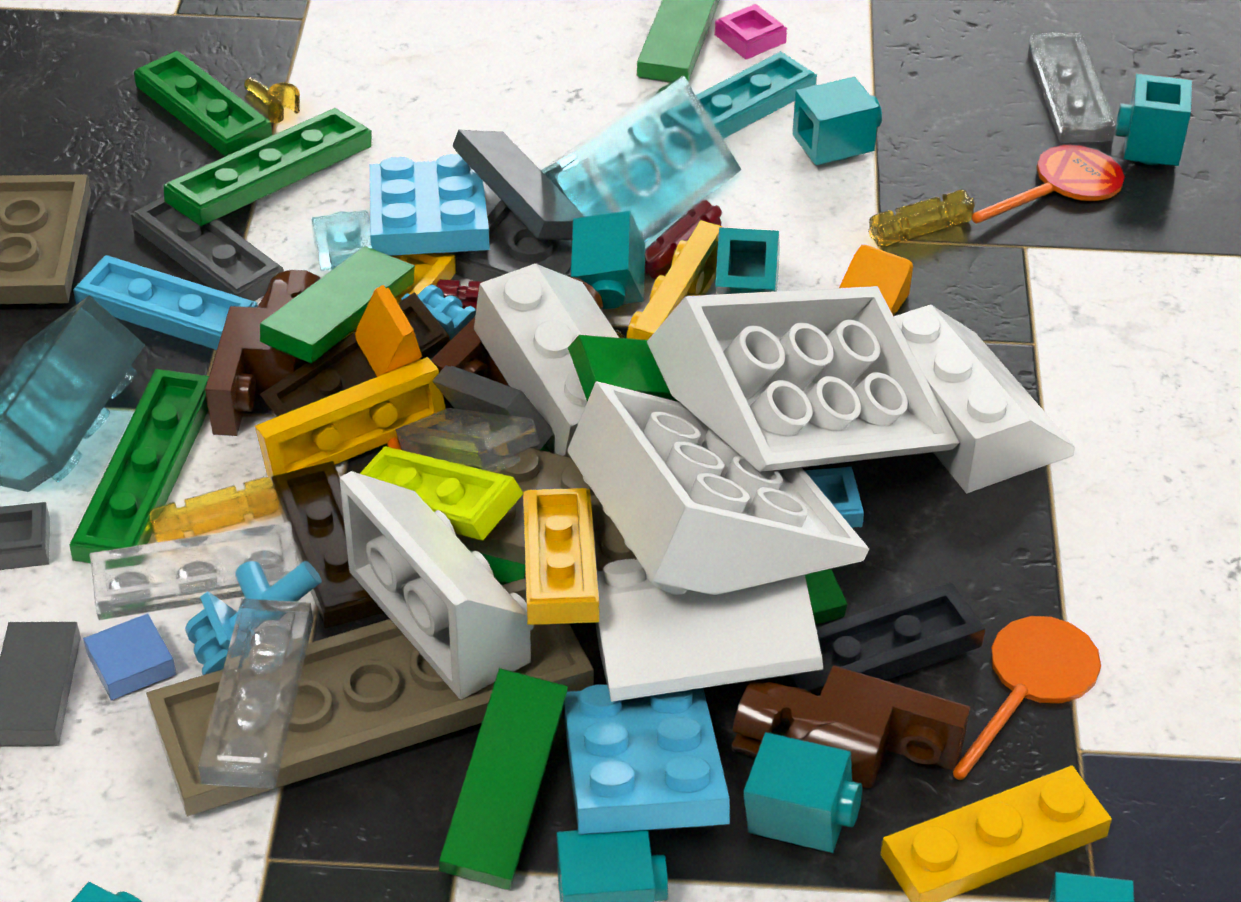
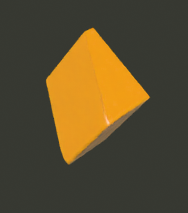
M861 245L854 254L839 288L878 286L894 316L910 294L913 264L910 260L868 245Z
M384 285L376 288L357 326L355 336L358 345L378 377L416 362L422 358L414 330L390 289L385 288Z

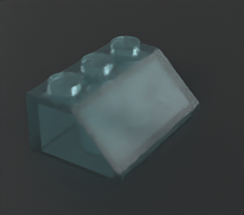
M685 76L647 95L541 169L585 217L630 210L645 243L687 212L698 201L703 200L742 170Z
M90 295L25 342L0 377V486L30 492L49 478L56 482L64 479L75 468L83 455L77 449L82 439L91 437L109 417L110 411L104 407L109 398L118 396L131 383L137 373L131 365L145 344Z

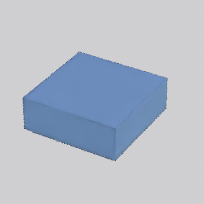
M148 613L83 638L86 653L110 700L176 675L174 660Z

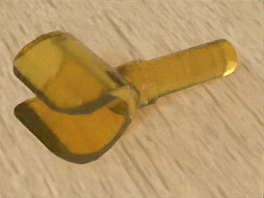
M252 77L246 79L244 83L245 89L268 105V118L271 122L280 123L284 120V108L291 109L294 114L300 113V91L295 85L277 83L268 88Z

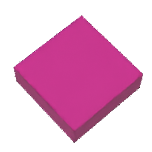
M753 4L715 20V36L746 60L786 43L787 27L760 6Z

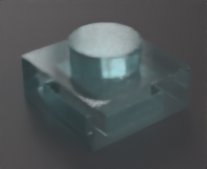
M368 210L342 211L332 215L311 218L313 238L321 271L333 270L364 246L371 248Z

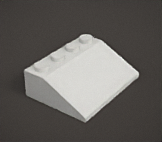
M878 286L685 296L647 341L671 395L759 472L952 450L959 444L952 427Z
M598 381L595 382L567 452L582 473L583 480L591 487L601 502L603 511L612 519L625 539V545L632 550L647 573V579L659 589L672 594H684L687 590L718 595L864 561L869 551L868 546L802 467L759 472L680 402Z

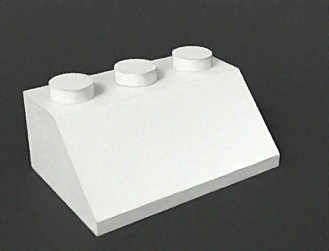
M532 264L480 283L474 330L509 386L521 390L552 428L553 435L545 443L551 453L571 458L567 449L585 409L587 400L568 347L578 335L619 337L583 282L538 264Z
M932 305L894 316L959 441V444L952 450L933 453L966 494L1074 455L1075 446L974 331Z
M353 471L339 477L349 572L460 700L495 682L499 668L514 672L531 662L530 631L533 630L534 625H527L526 602L517 593L509 594L494 578L492 569L484 556L478 551L470 552L456 537L451 522L443 512L439 510L433 512L413 490Z
M637 559L614 561L604 566L603 571L597 572L599 622L595 623L599 651L611 702L823 669L822 654L805 575L723 594L711 595L687 590L684 594H672L661 590L647 579V573Z

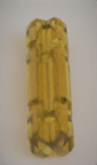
M959 189L943 194L942 201H940L939 196L898 207L895 209L896 214H893L892 210L877 213L869 218L870 228L868 233L876 246L886 247L899 243L901 241L900 236H903L904 240H910L946 229L948 227L947 222L950 223V226L960 225L972 220L973 208L975 207L974 200L969 197L966 190Z
M263 476L243 482L244 489L238 491L235 485L186 498L183 500L185 506L176 508L175 502L155 507L149 512V520L154 537L159 545L165 546L185 540L184 533L192 531L195 537L244 523V516L251 513L253 519L274 514L279 509L278 496L274 484L269 477Z

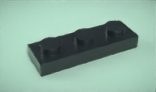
M952 582L817 627L823 669L778 677L784 686L805 689L817 696L821 695L833 665L886 681L982 647L985 627Z

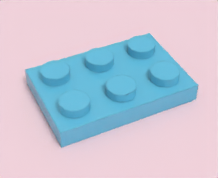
M447 154L439 157L436 161L413 162L412 159L406 157H391L383 160L380 164H369L370 237L372 249L390 256L490 250L483 180L459 154Z
M593 685L586 687L582 691L567 692L564 703V721L579 834L730 824V799L703 688L611 702L607 685Z

